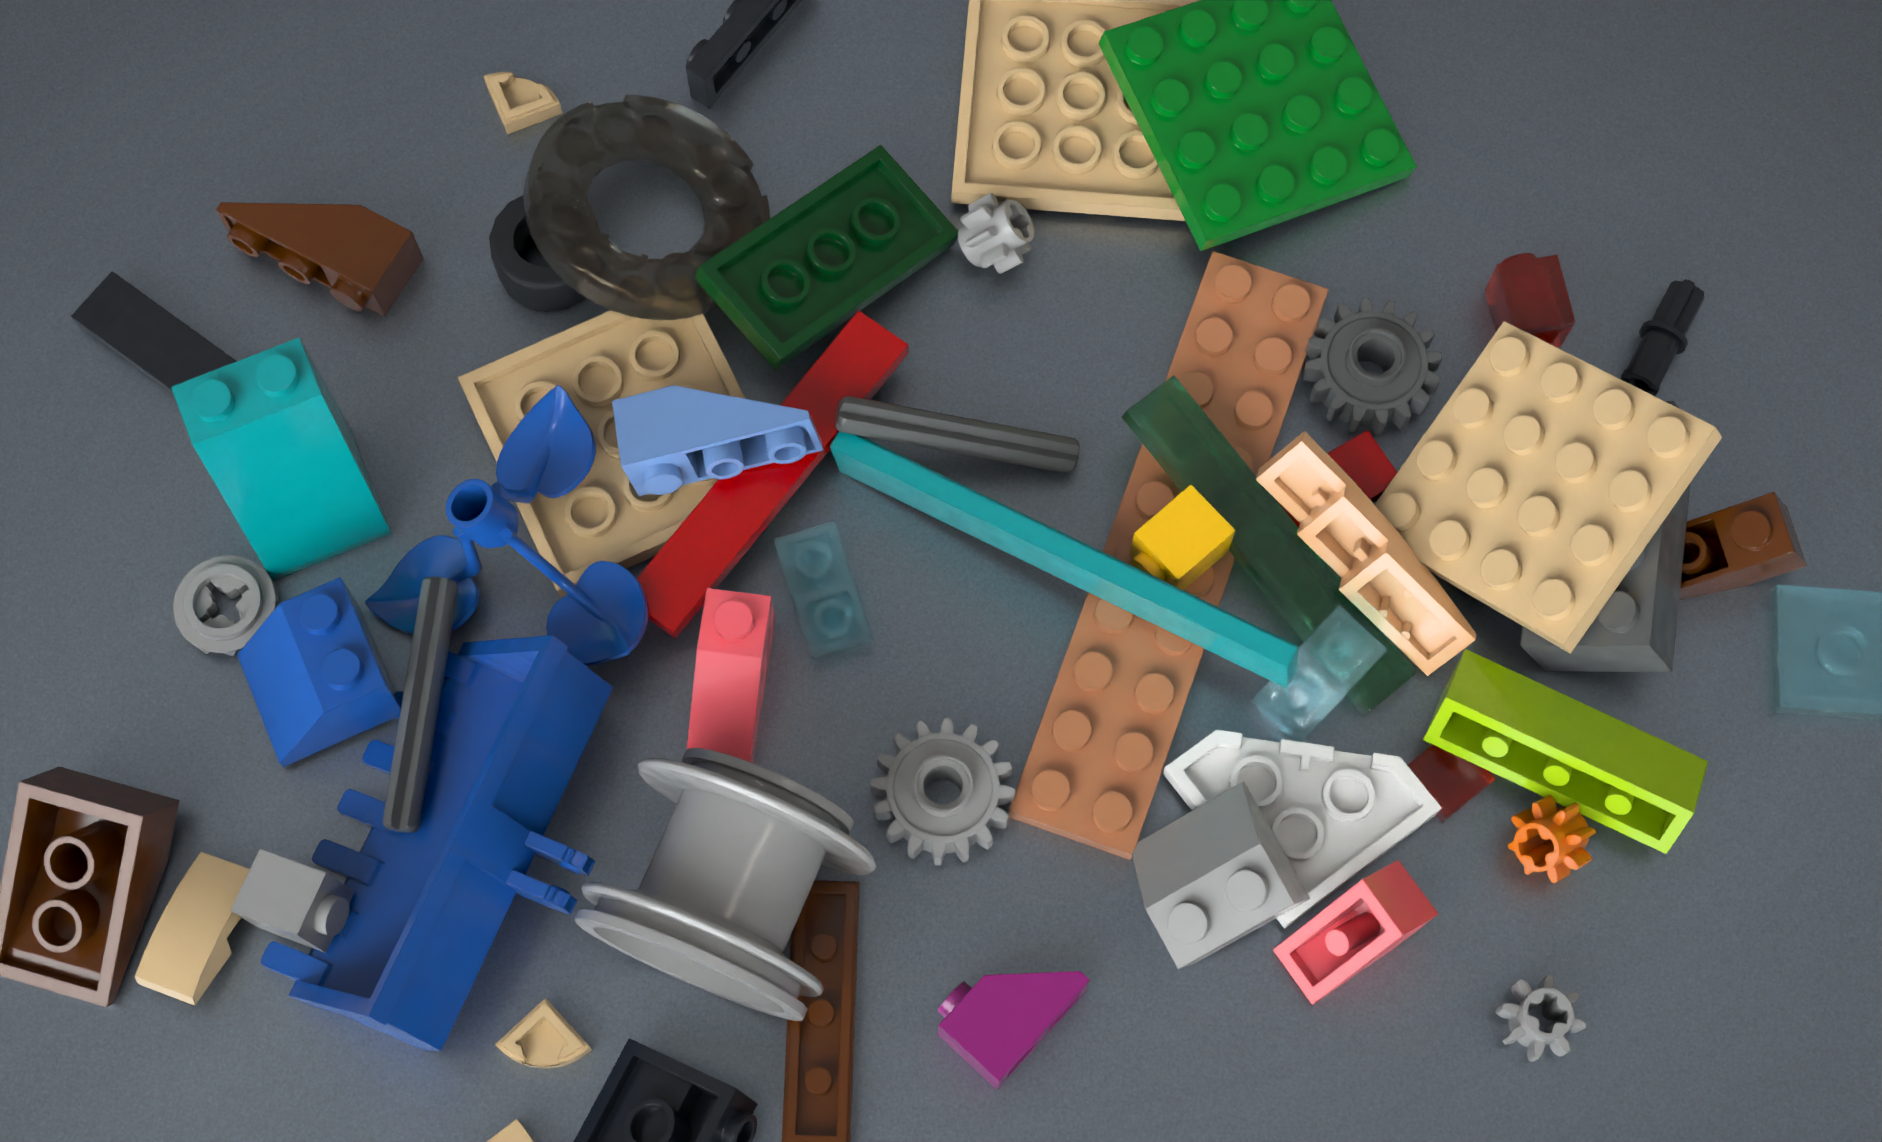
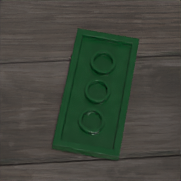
M879 145L698 267L695 279L769 364L777 370L854 316L858 310L864 309L953 246L958 238V230L885 148Z

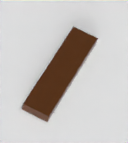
M814 880L791 933L790 961L815 976L823 985L824 990L817 997L799 995L797 999L808 1008L803 1021L787 1019L782 1142H851L860 901L859 881Z

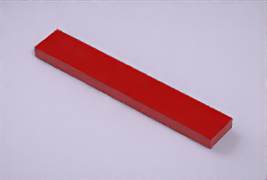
M859 310L780 404L781 406L807 410L822 441L823 451L807 454L802 459L793 463H770L743 470L739 475L732 478L718 479L636 578L640 582L646 596L648 620L676 639L704 605L707 588H718L829 452L830 445L839 432L835 428V415L839 401L846 396L871 400L908 355L909 347L906 342Z

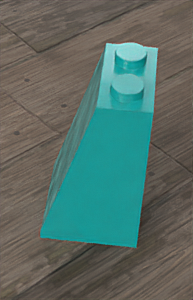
M299 337L171 387L194 449L272 581L392 534L352 430Z

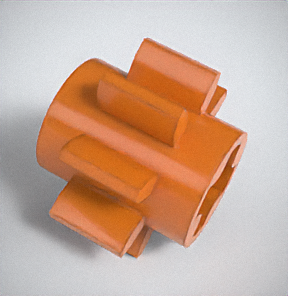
M1548 795L1532 803V809L1527 808L1511 818V821L1519 830L1515 834L1514 841L1508 844V848L1515 851L1517 858L1525 866V874L1529 875L1534 871H1547L1550 881L1556 883L1570 875L1571 869L1578 870L1591 862L1593 858L1584 848L1589 841V837L1594 835L1596 831L1595 828L1588 827L1584 817L1578 813L1579 804L1574 803L1568 807L1556 808L1555 800L1551 795Z

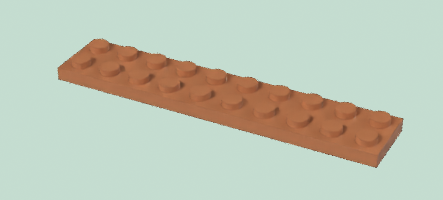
M1212 251L1105 544L1104 553L1131 565L1133 558L1129 552L1134 532L1188 486L1192 485L1236 530L1229 551L1184 589V591L1219 607L1261 484L1255 480L1258 470L1271 458L1307 354L1305 350L1309 338L1313 337L1329 289ZM1088 592L1018 783L1014 801L1010 805L1009 817L1131 861L1132 852L1140 836L1204 648Z

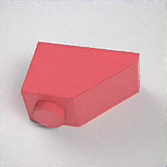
M1397 860L1360 880L1274 948L1273 951L1313 1005L1390 952L1439 914L1401 862Z

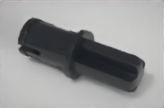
M1687 279L1671 282L1652 320L1642 324L1639 330L1642 339L1627 369L1623 371L1621 380L1653 396L1657 395L1660 384L1675 355L1683 353L1688 345L1685 335L1704 300V291L1696 287L1694 282Z

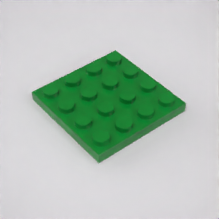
M1200 0L1104 31L1098 43L1200 251L1409 178L1417 167L1331 0Z

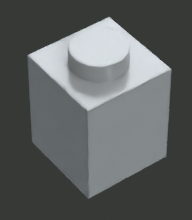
M259 849L230 911L262 930L326 953L333 937L346 924L349 916V903L354 891L324 871Z

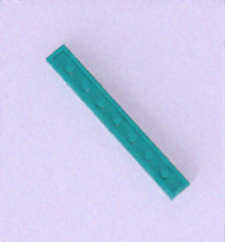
M838 432L830 445L839 472L1278 685L1288 688L1298 670L1297 645L860 435Z

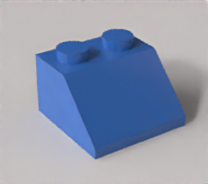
M341 577L279 603L245 644V647L237 654L276 756L282 767L400 716L401 705L364 616Z

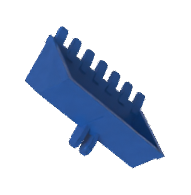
M554 635L463 642L458 654L448 651L420 828L414 833H402L386 829L382 822L385 802L352 789L346 790L337 806L338 812L343 816L372 827L360 852L323 839L319 842L312 856V861L316 865L346 877L344 885L354 891L349 903L350 909L346 924L333 937L326 953L312 948L308 955L272 941L268 944L261 958V964L270 970L296 980L289 993V996L313 1007L341 1014L424 1051H441L515 894L562 913L571 915L578 900L571 896L570 892L556 885H548L529 877L526 873L534 856L557 864L564 870L576 875L583 874L589 876L596 861L591 857L543 835L613 690V686L567 652L568 646ZM397 691L395 693L402 706L404 692ZM372 740L368 744L362 760L367 766L390 775L395 746L378 740Z

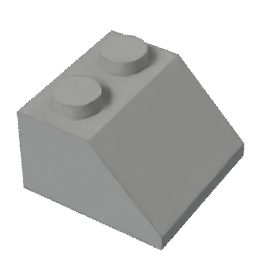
M1245 782L1237 784L1137 842L1132 852L1145 909L1178 969L1205 959L1310 900L1308 893Z

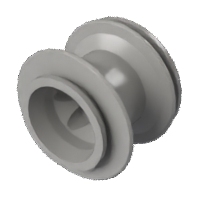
M689 748L685 751L682 762L664 758H647L638 763L639 775L653 789L676 803L675 809L639 888L628 890L594 881L583 884L581 888L584 897L596 907L594 910L580 909L575 917V923L592 936L613 948L677 979L746 1007L788 1020L803 1021L808 1008L797 999L798 996L817 997L822 994L824 988L815 976L790 961L783 952L820 867L853 875H866L874 872L877 864L872 854L849 836L854 824L853 819L836 804L809 788L764 767L717 751Z

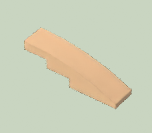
M1303 431L1259 468L1255 480L1300 523L1297 535L1341 577L1339 591L1427 676L1476 640V632L1433 574L1418 561L1412 548L1395 527L1306 431Z

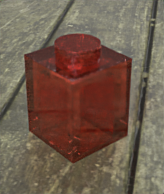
M1522 253L1511 256L1496 265L1485 288L1495 332L1505 321L1555 347H1561L1576 321L1558 255L1536 258L1532 253Z

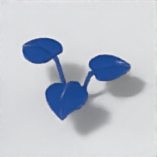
M556 385L541 398L511 433L497 460V482L490 486L483 480L469 479L453 489L446 502V515L448 520L456 526L453 529V534L458 539L446 535L433 536L411 549L400 560L386 582L365 601L366 606L376 616L395 629L413 635L422 581L425 577H444L456 581L458 587L452 631L456 630L471 617L477 609L480 600L478 586L472 579L482 569L474 542L484 548L503 547L509 544L567 593L566 596L558 600L551 608L546 624L547 635H554L568 646L567 652L584 665L593 666L625 657L638 646L648 622V606L644 590L631 572L614 562L598 561L591 564L583 572L575 585L516 535L519 528L518 513L509 501L529 504L535 499L537 492L548 498L564 496L574 490L585 479L594 463L596 441L592 429L577 409L569 394L561 386Z

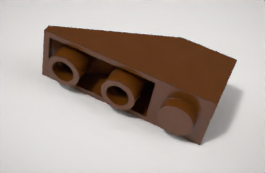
M221 202L216 208L217 213L229 232L226 237L236 248L256 258L259 257L261 252L279 261V267L295 280L304 284H310L312 280H315L331 288L330 293L339 302L359 312L364 307H367L385 317L424 259L412 231L362 205Z
M1775 492L1687 521L1679 601L1745 587L1807 566L1788 508Z

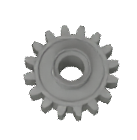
M944 718L940 732L931 734L929 727L922 720L917 722V739L912 742L900 733L893 737L894 747L898 754L896 757L889 754H879L877 758L878 768L888 776L871 779V794L887 799L880 801L873 807L876 820H892L886 831L887 840L890 843L896 842L901 838L909 842L908 857L915 859L924 850L932 852L934 865H941L946 853L956 852L963 863L969 861V847L975 843L986 850L992 847L993 837L989 830L991 826L1006 829L1009 815L999 808L998 805L1011 804L1014 801L1015 789L1006 785H1000L999 783L1011 777L1012 766L1010 762L993 763L999 750V743L994 739L979 746L976 743L978 726L971 724L964 731L963 735L953 733L951 718ZM947 780L954 783L959 788L961 794L955 801L949 804H937L926 796L925 790L935 781Z

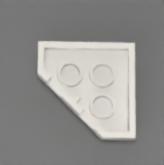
M1215 730L1168 764L1163 771V775L1192 811L1237 784L1245 782L1310 897V900L1276 918L1284 929L1437 815L1442 809L1400 756L1373 753L1372 756L1335 751L1332 746L1284 739H1281L1280 742L1246 738L1242 737L1243 733Z

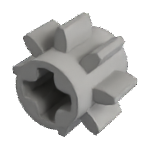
M993 193L969 204L970 212L960 217L964 225L958 230L959 245L965 257L973 265L983 267L984 269L994 264L999 274L1023 263L1022 255L1031 250L1028 242L1032 241L1034 237L1033 223L1026 209L1015 200L1006 199L998 203Z
M1550 974L1540 981L1535 991H1532L1527 982L1520 979L1511 986L1512 993L1519 1002L1517 1004H1502L1496 1009L1497 1015L1509 1019L1510 1032L1502 1040L1503 1043L1507 1045L1518 1041L1523 1046L1528 1047L1527 1056L1528 1061L1531 1062L1536 1061L1542 1056L1547 1045L1559 1057L1571 1051V1047L1564 1034L1566 1032L1577 1033L1586 1028V1022L1579 1018H1574L1572 1004L1576 1002L1580 995L1577 991L1565 995L1561 991L1554 989V977ZM1537 1005L1543 1006V1017L1553 1021V1025L1543 1032L1539 1030V1019L1528 1015V1012Z

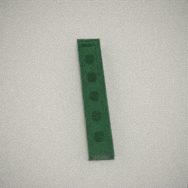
M1174 375L1123 414L1122 419L1178 488L1184 491L1188 486L1192 485L1236 530L1229 551L1362 715L1373 710L1416 674V671L1390 639L1339 591L1341 579L1297 535L1299 529L1275 498L1255 480L1256 475Z

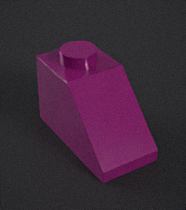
M1081 971L984 975L973 988L963 981L952 991L937 1010L944 1017L938 1025V1036L998 1090L1084 995L1090 979Z

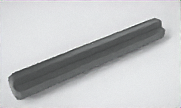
M852 396L843 397L839 401L835 415V428L839 432L1061 473L1075 470L1079 459L1080 445L1078 440L1072 437Z
M425 577L421 585L382 821L386 829L395 832L414 833L420 828L458 594L456 581L444 577Z

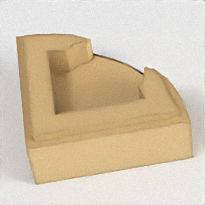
M497 72L483 76L507 135L563 114L555 94L542 83L538 84L529 79L515 77L514 73Z
M546 998L495 1044L512 1060L529 1067L542 1069L569 1065L592 1051L591 1047Z

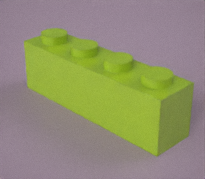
M1467 649L1464 650L1442 691L1423 738L1424 741L1543 797L1551 795L1555 802L1562 806L1568 807L1577 803L1580 805L1578 813L1665 854L1668 853L1695 812L1709 762Z

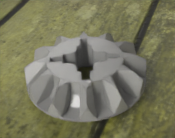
M222 555L199 563L184 576L175 592L173 615L180 633L192 645L206 654L214 652L234 656L236 650L245 647L249 639L274 611L276 601L279 598L269 575L261 566L241 556ZM217 588L222 595L226 594L230 599H235L242 595V598L236 603V607L240 612L238 616L241 618L239 622L235 623L233 619L229 620L223 614L214 619L212 618L219 610L215 602L217 598L211 592L213 589Z

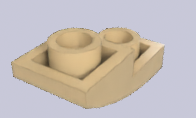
M200 852L172 895L151 935L135 975L139 985L192 1005L197 1004L232 954L227 937L241 917L230 910L250 869Z

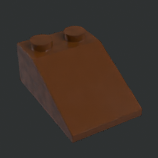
M60 766L19 781L0 884V976L104 1007L112 1005L168 863L180 800Z

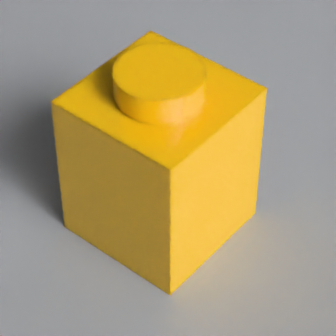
M1190 485L1134 532L1129 552L1133 558L1131 565L1184 590L1229 551L1236 530Z

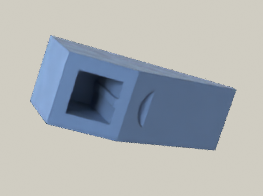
M675 385L612 401L621 467L639 496L646 494H668L676 491L682 485L710 478L728 479L739 475L746 469L770 463H793L802 459L807 454L823 451L822 441L807 410Z

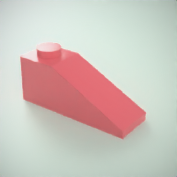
M707 588L696 652L687 749L702 748L713 750L754 764L776 620L771 596Z

